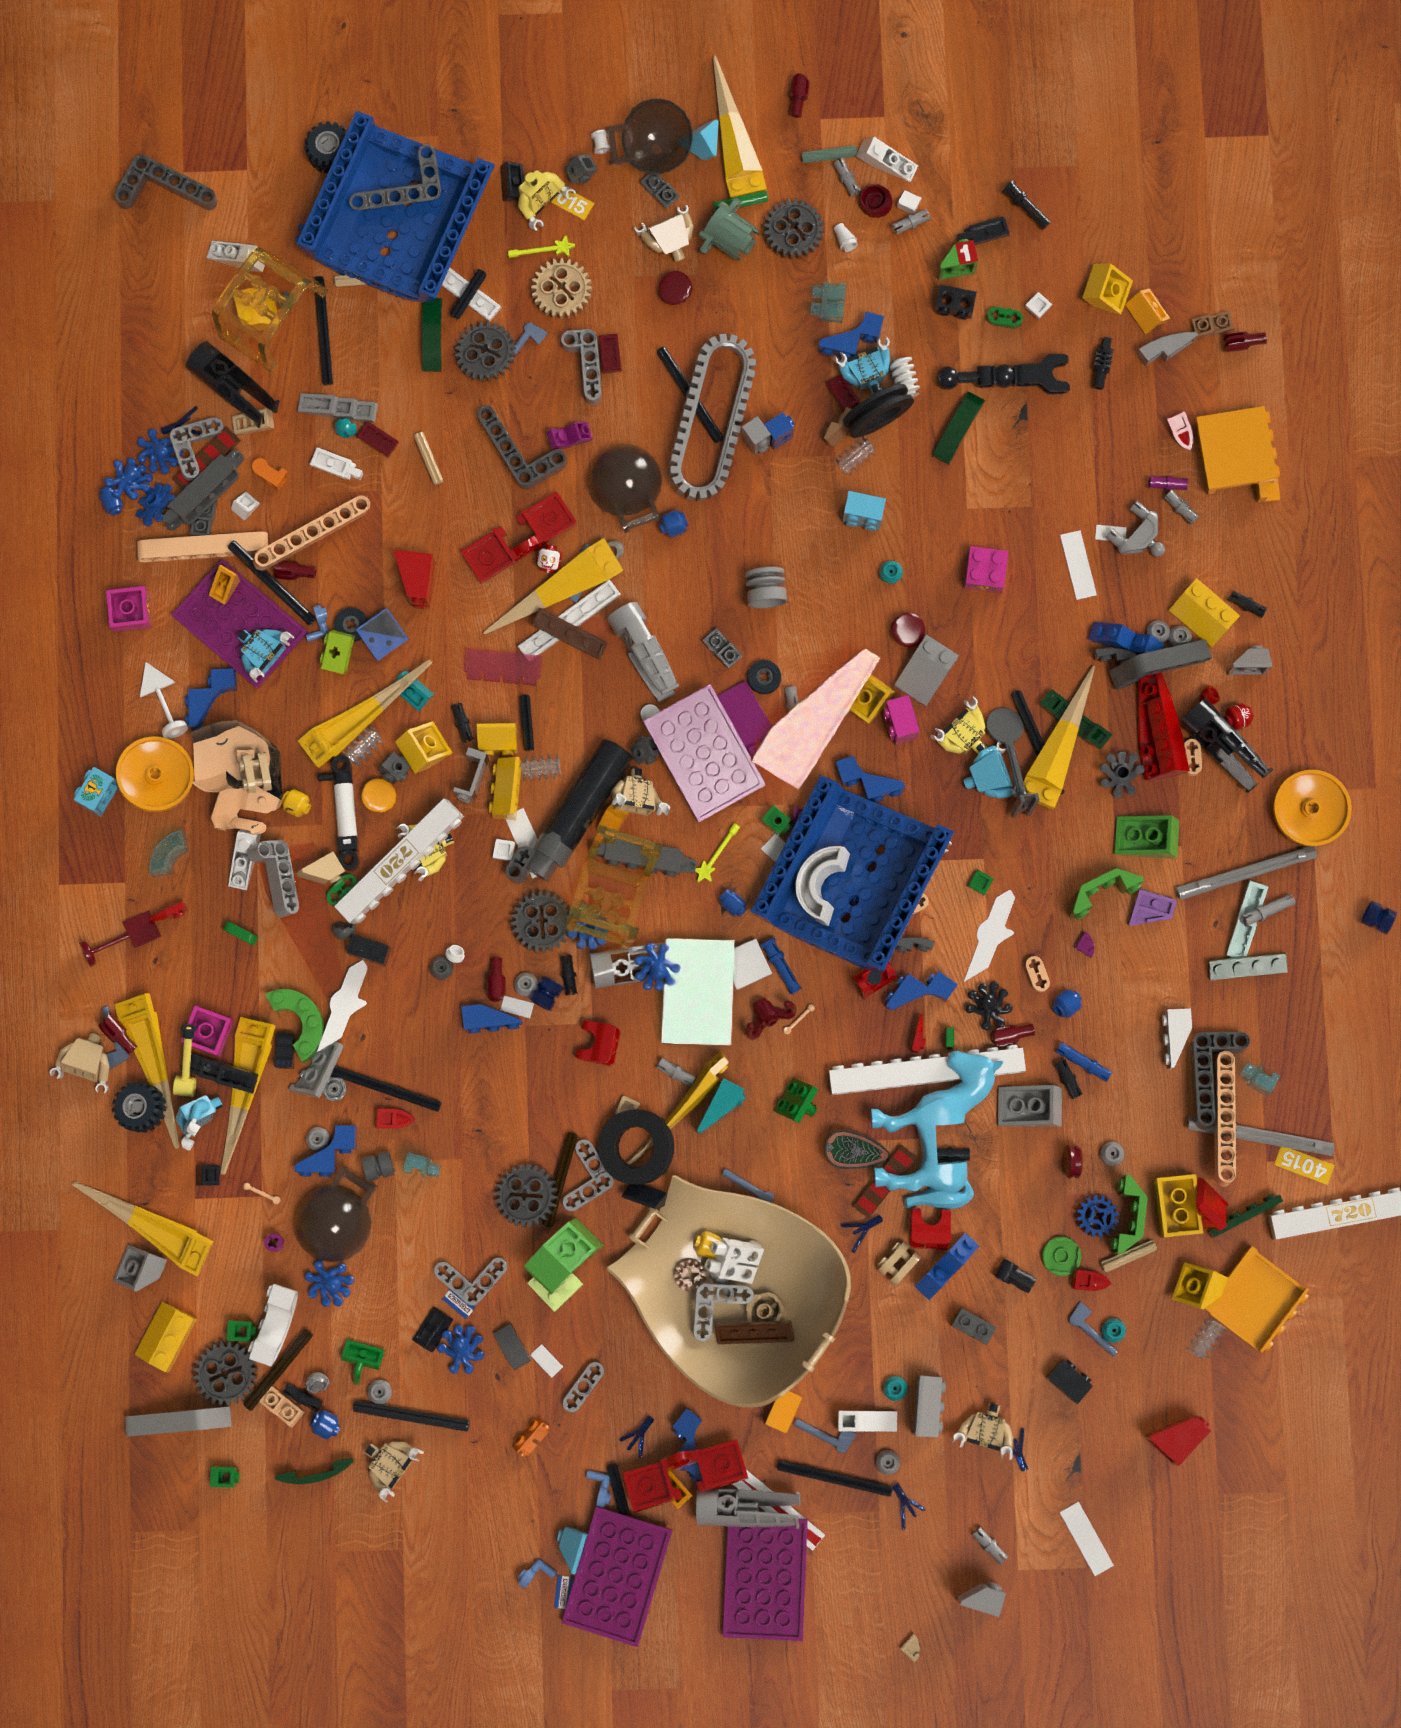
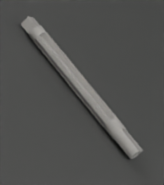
M1304 847L1294 852L1176 887V893L1180 900L1190 898L1219 887L1317 858V850L1315 847Z
M1189 1116L1187 1129L1214 1134V1123L1209 1129L1201 1130L1195 1124V1117ZM1201 1118L1204 1123L1210 1122V1120ZM1236 1125L1237 1139L1332 1156L1334 1152V1143Z

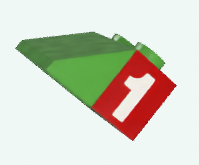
M962 239L954 244L940 265L938 280L976 273L978 258L974 240Z

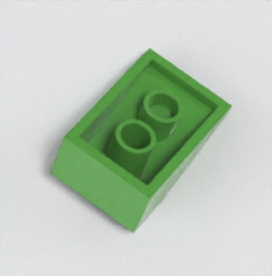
M1172 815L1117 817L1115 855L1177 858L1179 820Z

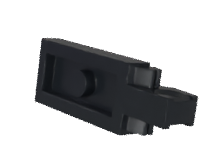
M1003 216L970 225L964 229L965 233L957 235L956 240L957 242L962 239L974 240V244L978 245L1010 235Z

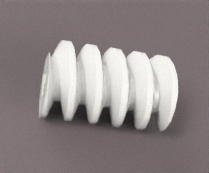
M912 357L899 358L893 361L890 366V370L893 371L892 377L895 378L894 384H905L908 388L907 394L912 395L914 398L920 394L916 393L920 386L914 385V383L918 382V379L912 378L916 371H910L914 364H908Z

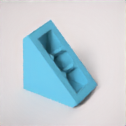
M715 119L703 124L676 142L701 160L705 161L715 157L717 154L718 120Z

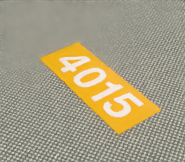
M559 190L560 193L551 203L585 220L595 203L571 191L567 194L571 199L568 200L562 195V190Z
M1280 1147L1274 1164L1326 1185L1329 1183L1335 1166L1285 1147Z

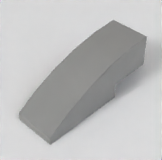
M1184 332L1159 338L1140 348L1137 356L1145 366L1160 356L1166 362L1192 344L1198 334L1196 332Z

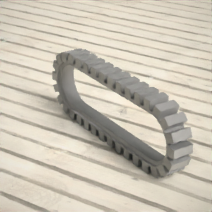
M719 334L717 338L715 336L710 338L698 352L699 354L694 363L695 367L691 374L693 377L688 385L690 388L687 390L685 397L687 399L684 401L682 408L684 410L679 419L681 421L677 427L678 433L674 438L676 443L672 446V455L669 457L668 464L672 466L667 469L668 477H673L669 483L672 488L679 485L680 487L676 493L682 496L687 492L686 499L693 501L696 497L697 502L704 501L707 497L710 499L724 486V481L729 475L728 469L731 467V458L735 452L733 447L737 444L738 440L736 436L740 433L741 426L739 425L744 417L742 414L746 410L747 404L745 403L750 394L748 392L752 387L753 382L751 380L756 372L753 370L756 366V359H749L754 354L752 348L744 350L748 343L744 339L736 343L738 336L733 334L728 339L726 334ZM721 348L730 349L740 357L742 363L739 383L714 478L707 486L694 487L683 478L681 472L683 457L710 356L715 350Z

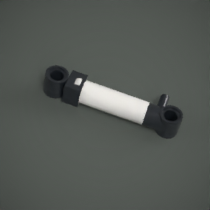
M339 755L332 760L333 773L318 774L317 778L319 782L334 781L338 832L337 844L340 853L339 862L344 870L352 872L360 865V859L355 853L359 852V841L356 828L352 763L346 756ZM340 762L347 763V767L344 770L337 769ZM347 857H354L353 864H345V859Z

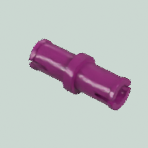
M1150 476L1148 487L1165 489V491H1170V489L1187 491L1188 478Z

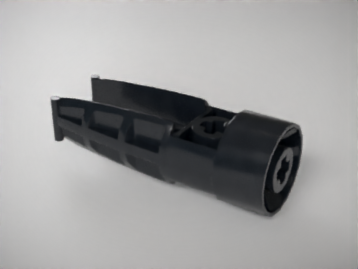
M208 341L200 344L188 358L186 369L230 405L256 422L257 428L261 426L263 415L239 394L242 389L266 408L277 413L280 401H275L254 379Z
M1207 698L1201 701L1180 721L1210 755L1247 788L1245 790L1246 793H1249L1256 787L1257 783L1234 757L1232 752L1235 751L1262 778H1265L1273 771V768L1268 769L1248 742Z

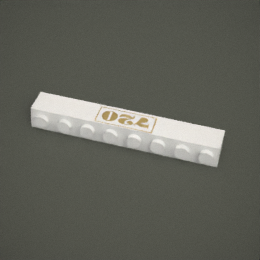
M443 799L335 905V908L349 923L358 924L366 918L365 914L370 909H375L380 904L379 900L383 896H388L393 891L392 887L397 882L401 883L411 869L414 870L420 865V860L424 856H428L434 851L433 847L438 842L441 843L448 837L447 833L451 829H456L462 823L461 819L464 816L449 800Z
M1399 1188L1389 1189L1388 1194L1383 1195L1380 1194V1191L1368 1193L1369 1197L1363 1199L1361 1195L1349 1197L1350 1201L1342 1202V1199L1330 1201L1331 1205L1323 1206V1202L1311 1204V1208L1305 1210L1303 1206L1292 1208V1212L1285 1213L1284 1210L1274 1211L1273 1216L1268 1217L1272 1239H1281L1401 1216V1191Z

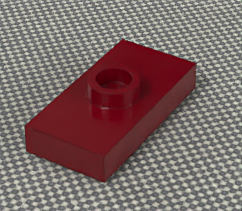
M618 334L599 336L603 374L622 372Z
M842 374L826 382L828 389L843 412L846 407L853 409L861 403Z
M368 421L357 435L358 439L387 458L390 457L399 444V441Z

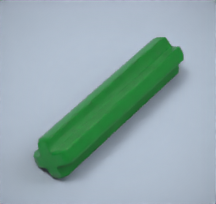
M761 191L734 198H738L742 204L739 207L741 208L767 202L768 194L766 191ZM734 198L714 202V211L716 212L720 208L718 205L722 201L730 206Z

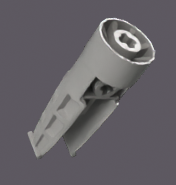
M638 602L626 604L607 617L610 626L617 637L622 636L630 651L628 655L648 688L657 698V702L675 695L673 690L678 688L679 684L676 682L658 640L654 635L651 636L645 625L647 618Z
M684 941L654 944L653 951H659L661 944H667L672 949L688 946L689 943ZM646 945L589 954L595 989L647 981L648 973H646L643 981L637 980L632 971L641 970L646 962L643 961L641 965H636L635 959H630V955L648 953L645 950ZM624 952L627 954V960L622 957L616 958L614 961L611 960L612 954ZM619 962H622L624 965H626V968H623L624 971L620 972L619 969H616V966H619ZM690 966L681 967L678 973H673L670 969H667L670 976L693 971ZM628 973L630 974L631 979L615 981L614 975L625 976Z
M698 1489L696 1501L697 1525L729 1527L795 1526L796 1529H799L797 1515L758 1512V1506L801 1505L800 1492L797 1491L795 1495L760 1490L712 1489L700 1493Z

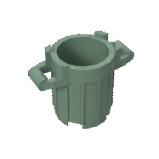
M734 198L730 206L723 201L720 202L718 205L720 208L711 217L704 231L699 233V237L705 241L700 248L703 254L707 255L712 246L715 245L732 258L742 261L743 258L740 256L743 253L748 255L756 243L753 239L754 235L757 234L759 236L760 232L756 230L755 226L736 214L737 209L742 204L738 198Z

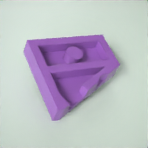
M1139 889L1129 925L1133 926L1172 919L1177 900Z

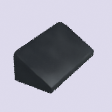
M506 161L500 166L502 201H519L520 194L518 188L524 182L523 164Z
M630 1184L623 1192L622 1197L644 1206L658 1209L665 1206L667 1193L644 1184Z
M433 1306L412 1340L424 1349L434 1352L443 1338L442 1333L448 1330L453 1319Z

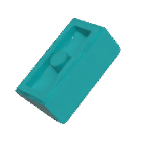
M406 670L401 672L394 683L409 672ZM415 679L400 696L416 710L421 711L434 694L420 681Z

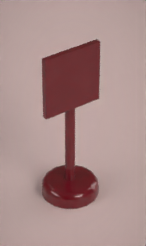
M150 911L122 922L127 934L91 949L86 941L80 942L79 945L89 967L96 964L94 953L130 938L134 948H137L161 937L155 922L148 920L152 917Z

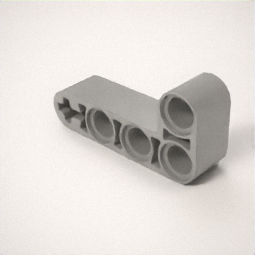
M591 329L566 331L561 336L562 347L569 353L581 352L585 400L590 405H598L602 400L596 333ZM591 337L594 340L591 343H586L584 339ZM567 339H573L575 341L571 345L565 343ZM589 355L595 357L593 361H587L585 358ZM594 373L596 378L590 380L587 378V375ZM591 387L595 389V397H591Z
M282 840L262 841L251 846L247 851L248 858L255 863H266L275 914L280 918H285L296 913L299 909V902L290 852L286 842Z

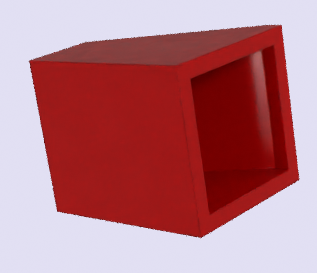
M394 550L410 605H413V608L416 609L430 607L436 565L433 554Z
M1189 1416L1148 1433L1145 1438L1173 1465L1180 1466L1211 1432L1208 1428L1210 1424L1202 1417Z

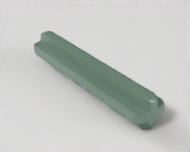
M853 145L807 151L802 153L803 163L855 157L857 149Z

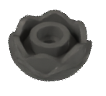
M338 922L332 928V933L337 939H349L356 932V926L349 922L346 924Z
M437 956L430 963L431 975L439 980H445L453 974V962L448 960L446 956Z

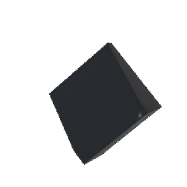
M196 1166V1186L220 1185V1166Z

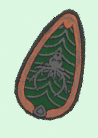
M837 1130L831 1133L824 1144V1155L827 1161L833 1167L839 1169L874 1167L884 1163L890 1157L888 1150L877 1141L848 1130Z

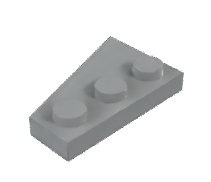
M333 1042L316 1052L311 1059V1065L306 1071L302 1070L299 1074L301 1078L295 1085L292 1084L288 1090L292 1093L320 1098L344 1046L339 1042Z

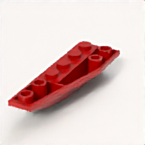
M1162 672L1147 675L1139 680L1138 745L1142 765L1145 768L1144 775L1146 781L1175 777L1190 771L1180 723Z

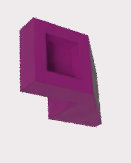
M574 422L566 428L549 429L546 431L551 449H566L593 440L587 422Z

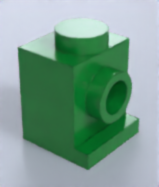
M775 805L770 808L761 820L762 824L779 837L782 833L786 834L792 827L790 824L792 819L781 812ZM776 818H780L782 822L780 824H776L774 820Z
M228 1321L226 1340L252 1342V1339L256 1338L257 1326H254V1322ZM243 1327L247 1330L245 1335L240 1334V1329Z
M211 1467L210 1487L235 1488L236 1483H240V1471H237V1467ZM225 1473H228L230 1475V1479L228 1481L224 1480L223 1475Z

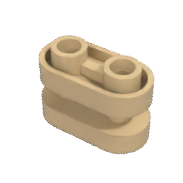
M257 753L256 760H251L250 755H243L242 760H239L240 772L244 771L245 777L242 779L243 790H247L248 793H255L256 786H262L263 791L272 790L266 753ZM255 767H259L260 778L255 779L253 772Z
M898 1241L891 1249L893 1254L889 1258L885 1256L878 1264L880 1267L878 1271L883 1276L887 1272L893 1276L890 1282L894 1286L921 1259L918 1253L915 1252L911 1256L906 1251L910 1246L905 1242L901 1244ZM902 1257L906 1263L898 1271L893 1265Z

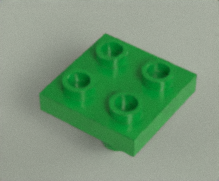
M793 1078L787 1085L784 1095L778 1101L774 1112L797 1123L801 1122L805 1113L812 1117L817 1111V1106L811 1104L819 1089Z

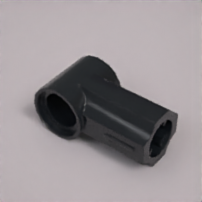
M1006 1259L1002 1260L994 1275L1001 1281L1012 1284L1026 1293L1030 1292L1036 1281L1035 1277L1020 1270L1017 1265Z

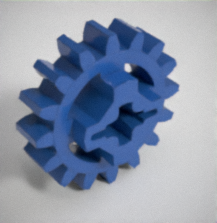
M1093 1195L1092 1201L1087 1197V1204L1080 1203L1082 1210L1080 1209L1076 1212L1081 1215L1076 1220L1082 1222L1078 1226L1079 1228H1086L1084 1234L1090 1231L1091 1237H1094L1097 1233L1098 1237L1102 1238L1103 1232L1108 1236L1110 1235L1109 1229L1113 1231L1116 1229L1113 1223H1119L1115 1219V1216H1118L1119 1213L1114 1212L1117 1206L1110 1205L1111 1199L1104 1201L1105 1197L1102 1195L1099 1200L1096 1195ZM1095 1203L1103 1204L1106 1208H1098ZM1088 1208L1089 1216L1087 1219H1085V1212ZM1095 1211L1096 1213L1102 1214V1216L1100 1217L1101 1221H1099L1098 1219L1094 1220L1093 1217L1095 1216ZM1110 1214V1222L1107 1225L1106 1218ZM1089 1225H1098L1101 1230L1093 1229Z

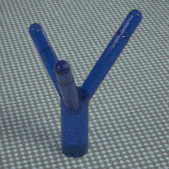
M195 406L178 422L161 427L162 434L170 433L174 428L180 427L191 419L190 416L198 407ZM191 430L192 434H202L200 431Z
M880 1215L865 1223L841 1224V1227H860L853 1231L854 1235L863 1231L852 1249L853 1253L858 1249L868 1230L883 1222Z
M649 1415L639 1429L620 1438L622 1442L635 1436L627 1450H631L640 1438L639 1458H642L645 1433L654 1421Z
M1021 1428L1019 1445L1017 1439H1013L1015 1450L1012 1448V1454L1015 1455L1020 1470L1026 1471L1029 1468L1022 1453L1024 1428Z
M897 1483L892 1487L901 1501L902 1530H905V1505L913 1517H917V1514L911 1505L922 1511H925V1507L909 1499L900 1484Z

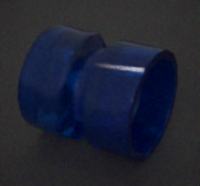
M1371 901L1365 910L1361 923L1368 927L1375 926L1377 931L1387 934L1395 921L1397 912L1390 908L1383 909L1381 904Z
M542 976L537 984L538 990L533 991L529 1000L551 1012L556 1003L555 998L561 995L564 987Z

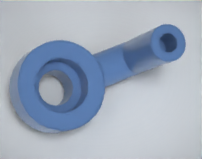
M321 605L313 606L320 630L306 634L308 642L323 638L326 634H329L325 621L328 615L326 608H321Z
M588 1470L586 1478L601 1481L596 1506L604 1508L605 1504L609 1505L611 1493L608 1492L610 1477L608 1474Z
M537 1559L528 1571L524 1569L517 1578L520 1581L518 1585L525 1589L539 1569L551 1578L556 1575L557 1571L541 1559Z

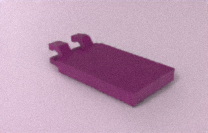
M746 681L717 696L752 759L759 757V752L754 745L756 742L763 739L769 751L776 747V743L771 736L774 729Z

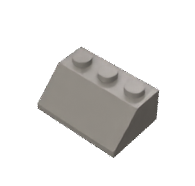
M917 1376L914 1436L938 1438V1433L942 1434L943 1422L939 1421L940 1413L943 1414L944 1402L941 1401V1393L945 1394L946 1382L942 1381V1377Z
M987 1581V1584L981 1583L957 1596L956 1601L962 1606L999 1617L1006 1593L999 1584Z

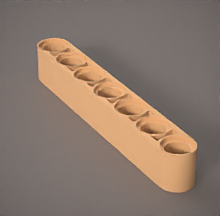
M357 496L256 552L253 559L254 567L260 571L266 570L363 517L370 507L369 499L365 496ZM356 503H363L365 509H358ZM340 512H347L349 518H342ZM326 520L331 521L333 527L327 528L323 522ZM312 529L317 535L311 537L307 534V530ZM296 538L300 541V545L294 546L290 540ZM280 547L284 553L278 555L274 552V549ZM263 556L267 559V563L261 564L257 558Z
M247 532L137 541V557L139 562L236 556L228 549V545L233 540L250 555H255L256 552L268 546V533Z
M1222 1051L1214 1061L1215 1181L1219 1186L1226 1187L1236 1177L1235 1058L1231 1052ZM1220 1059H1226L1229 1065H1223ZM1220 1078H1227L1229 1084H1223ZM1226 1096L1229 1099V1103L1222 1102L1220 1097ZM1226 1115L1229 1118V1122L1222 1121L1220 1116ZM1221 1134H1226L1229 1137V1141L1222 1140ZM1221 1153H1226L1230 1160L1222 1159ZM1221 1172H1226L1230 1179H1223Z

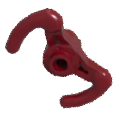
M766 998L757 1000L753 1004V1011L757 1016L755 1025L748 1023L745 1028V1035L751 1040L759 1038L766 1026L771 1027L775 1025L779 1019L789 1020L793 1018L797 1011L796 1005L791 1001H785L784 1007L789 1008V1010L773 1007Z

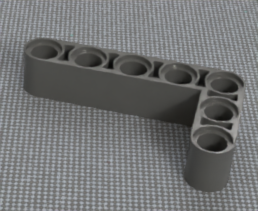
M423 144L418 150L423 183L356 192L349 199L350 206L355 210H364L437 199L441 194V185L434 147L430 144ZM425 147L432 150V156L429 158H425L421 154L422 149ZM428 166L435 169V174L432 177H428L424 173L425 168ZM431 185L438 188V193L435 196H431L427 192L428 187ZM411 188L418 189L419 196L417 198L409 196ZM392 191L400 193L401 198L398 201H393L390 198ZM375 193L382 196V202L379 204H375L371 199ZM355 196L362 197L363 205H354L353 198Z
M138 155L133 159L115 191V198L123 209H129L134 205L147 181L206 210H213L218 204L217 197L211 188L145 155ZM141 164H147L145 168H139ZM163 172L162 176L155 177L156 173ZM132 180H138L136 184H130ZM174 180H179L177 185H171ZM189 189H196L194 193H188ZM122 196H129L127 200H121ZM208 196H211V197H212L211 201H209V202H205V201H204V199H205L206 197H208Z
M482 406L478 410L481 426L521 489H531L566 467V455L562 450L558 449L527 465L494 409L490 406ZM485 413H489L492 415L491 418L487 420L483 419L482 416ZM494 429H500L501 433L499 435H493L492 431ZM505 444L511 446L508 451H503L501 447ZM561 457L563 460L561 463L556 464L553 462V459ZM518 460L521 463L519 466L513 467L511 462ZM540 466L546 467V471L544 473H539L536 471L537 468ZM523 476L530 477V480L526 483L520 481Z
M1200 640L1136 655L1110 670L1109 673L1115 690L1130 686L1147 675L1203 663L1212 659V655L1207 641Z
M1200 1032L1195 1035L1191 1042L1195 1124L1201 1130L1209 1129L1215 1121L1212 1054H1220L1222 1051H1229L1232 1054L1243 1053L1250 1044V1038L1244 1032ZM1241 1039L1245 1045L1242 1047L1238 1046L1235 1040ZM1196 1040H1203L1206 1046L1200 1047ZM1216 1040H1223L1225 1046H1218ZM1197 1059H1204L1207 1065H1200ZM1204 1077L1208 1084L1202 1085L1198 1078ZM1205 1096L1209 1103H1201L1199 1097ZM1205 1115L1210 1119V1122L1204 1123L1200 1117Z

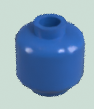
M678 510L664 514L662 516V523L659 524L663 534L667 533L671 538L685 533L686 527L689 526L684 513H680Z
M1069 989L1063 990L1053 999L1052 1007L1054 1012L1059 1017L1070 1018L1082 1007L1079 993Z
M326 1410L316 1412L309 1425L313 1434L325 1440L331 1438V1436L335 1437L340 1430L338 1417Z

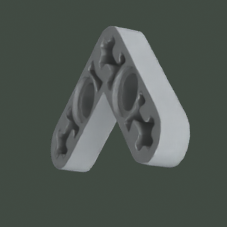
M219 418L205 419L174 428L171 431L170 442L181 474L185 480L193 481L199 474V467L191 444L216 437L222 432L223 422ZM213 423L218 426V430L215 431L214 428H211ZM204 425H206V429H208L207 434H205ZM193 428H199L201 429L202 434L200 436H194L192 435L191 430ZM186 430H188L189 439H187V435H185ZM175 434L182 436L181 441L175 438ZM187 450L190 456L183 459L179 456V452ZM189 462L191 470H195L193 475L186 473L188 470L187 463Z
M580 1140L576 1144L575 1150L593 1179L564 1197L563 1206L568 1211L578 1210L611 1189L614 1184L613 1177L604 1169L597 1151L588 1140ZM582 1143L590 1146L588 1148L590 1155L593 1152L595 1153V1156L590 1157L587 1161L583 1159L587 1157L586 1154L579 1152ZM594 1159L600 1162V1168L596 1171L589 1168L590 1161ZM601 1177H609V1186H600L599 1189L601 1191L597 1193V1189L592 1182L596 1181V1184H599L602 1181ZM587 1186L592 1187L594 1190V1194L590 1198H586L583 1195V1189ZM579 1191L580 1196L585 1201L581 1203L578 1200L575 1202L576 1206L574 1208L572 1206L568 1207L566 1205L568 1198H577L578 1196L575 1193Z
M502 1258L493 1259L473 1283H470L447 1262L438 1263L434 1268V1273L439 1280L463 1301L474 1306L481 1302L506 1273L508 1265ZM495 1262H503L502 1267L504 1269L503 1271L498 1270L495 1273L498 1276L496 1279L487 1273L488 1269L491 1272L495 1269ZM440 1266H447L448 1268L446 1271L450 1275H452V1272L456 1273V1275L451 1277L449 1283L445 1281L446 1279H448L446 1275H439L440 1270L438 1268ZM483 1276L491 1278L489 1287H483L480 1284ZM461 1278L464 1284L461 1289L453 1287L454 1279ZM477 1284L485 1292L481 1294L479 1291L476 1295L477 1301L472 1300L470 1302L468 1300V1293H474L477 1290L474 1286Z
M714 1283L698 1285L695 1295L693 1325L695 1338L699 1341H706L711 1337L714 1302L748 1304L754 1296L752 1289L745 1285ZM707 1287L708 1291H714L713 1287H717L715 1292L716 1299H713V1294H707L706 1298H703L700 1290ZM722 1288H728L730 1291V1296L727 1299H722L719 1296ZM733 1288H737L736 1293H742L743 1289L750 1293L749 1297H746L745 1300L741 1296H735L736 1300H732L734 1296ZM705 1306L709 1309V1315L702 1318L698 1315V1310ZM697 1320L703 1322L709 1320V1324L704 1323V1329L708 1333L704 1334V1337L701 1338L700 1334L697 1333V1330H701V1323L697 1324Z

